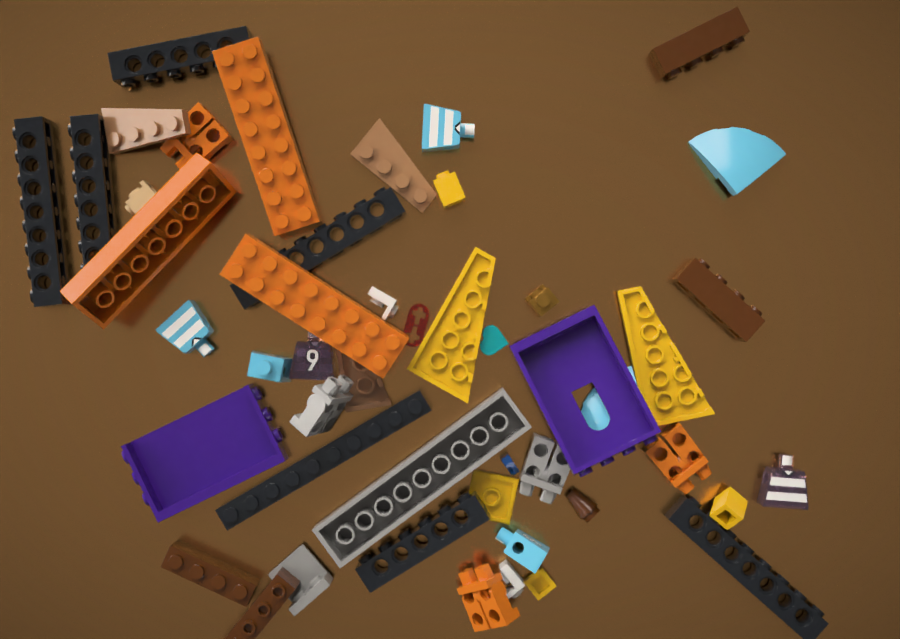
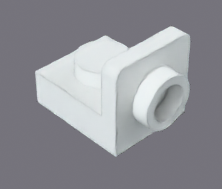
M372 286L368 292V295L372 297L370 301L383 308L384 304L388 306L381 319L385 321L388 317L393 319L399 308L396 305L398 300Z
M505 559L499 564L500 573L507 585L511 583L506 588L508 599L511 597L514 599L524 591L525 583L509 561Z

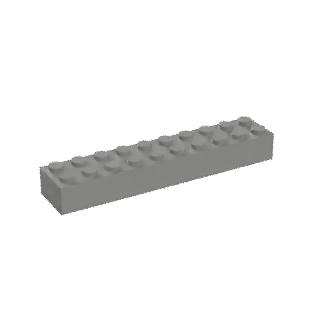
M502 387L317 523L312 531L338 567L342 568L532 427Z

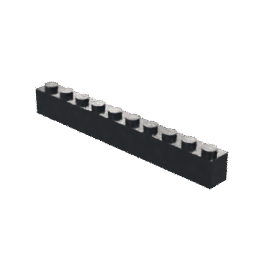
M419 389L236 496L215 511L228 531L432 411V407L422 390Z

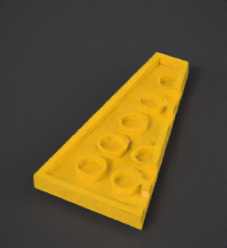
M477 247L474 248L407 370L466 403L469 400L496 260L495 257Z
M642 287L616 291L637 386L658 426L715 414L677 347L670 339L666 328L656 315Z

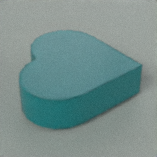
M488 325L483 329V340L480 343V349L485 355H493L509 344L496 326Z

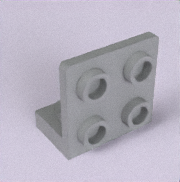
M304 544L300 545L269 573V577L273 579L278 571L284 567L300 580L299 585L288 598L292 602L288 610L294 617L328 588L334 579Z

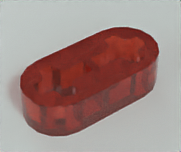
M423 304L413 305L408 312L403 332L405 334L411 333L413 326L418 327L416 335L420 336L419 340H415L414 343H410L409 338L406 345L410 347L418 346L424 338L430 313ZM421 307L423 308L422 312L426 313L425 318H420L419 324H414L416 316L412 315L413 310L417 311Z

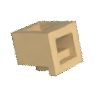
M142 180L140 182L142 187L134 189L129 194V199L125 202L127 204L125 209L132 216L157 193L149 182Z

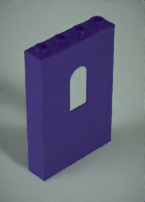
M595 305L510 346V350L573 476L579 474L581 478L593 472L591 467L599 463L602 467L615 461L614 456L620 453L626 456L636 451V445L643 442L646 446L658 440L656 435L660 434L661 430ZM593 383L609 414L610 421L608 426L603 430H593L590 428L571 392Z

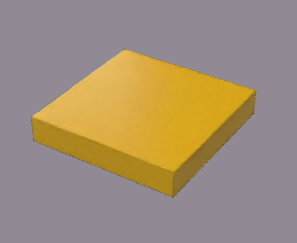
M478 469L473 470L469 493L477 492L490 513L489 521L510 525L519 478Z

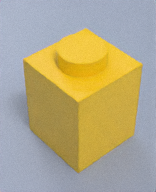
M448 170L436 175L437 179L433 180V184L444 209L466 200L455 172L449 173Z
M729 487L714 498L709 516L728 530L744 519L748 501L732 487Z

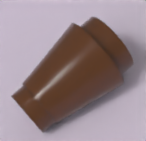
M576 488L566 496L580 520L583 519L586 523L600 511L597 503Z

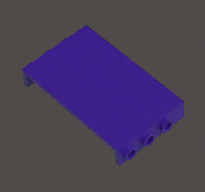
M253 383L248 384L223 398L121 446L123 450L122 457L127 464H130L133 470V480L137 485H140L143 491L142 498L147 506L150 505L158 523L289 458L281 443L283 436L278 428L275 429L271 422L273 420L272 413L268 407L264 408L261 401L263 395L258 386L254 387Z

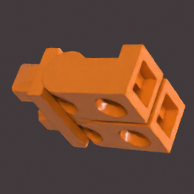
M199 102L188 112L191 134L167 140L160 147L170 158L178 151L182 153L183 157L175 163L179 170L196 152L209 160L225 144L228 145L234 139L208 109Z
M678 422L672 423L660 433L664 441L657 436L658 440L641 448L669 483L684 494L689 493L695 487L688 479L694 473H696L700 480H705L712 474L707 465L709 461L684 427ZM665 442H667V444L671 447L675 454H673V452L669 449Z
M489 563L482 564L474 570L472 567L466 568L458 573L462 585L457 588L459 595H462V601L474 632L507 626L521 616L518 608H512L508 600L506 587L501 581L503 579L501 573L493 574Z

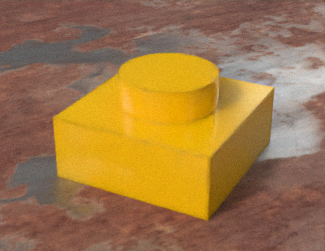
M542 566L537 570L536 574L532 573L523 580L538 601L557 587Z

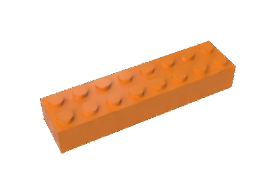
M257 36L212 51L274 236L322 221L262 40Z
M196 152L60 292L73 306L104 330L237 191L210 161Z
M251 234L244 235L219 274L383 379L409 340L407 334Z

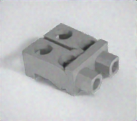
M343 374L338 379L331 376L326 379L324 384L315 385L312 389V392L315 394L308 398L307 407L304 412L295 414L290 423L305 437L330 431L346 403L354 396L349 392L354 382Z
M533 432L529 450L519 475L521 481L519 487L520 494L531 497L534 487H540L542 492L539 499L548 504H552L556 495L561 494L570 468L556 441L554 442L551 438Z

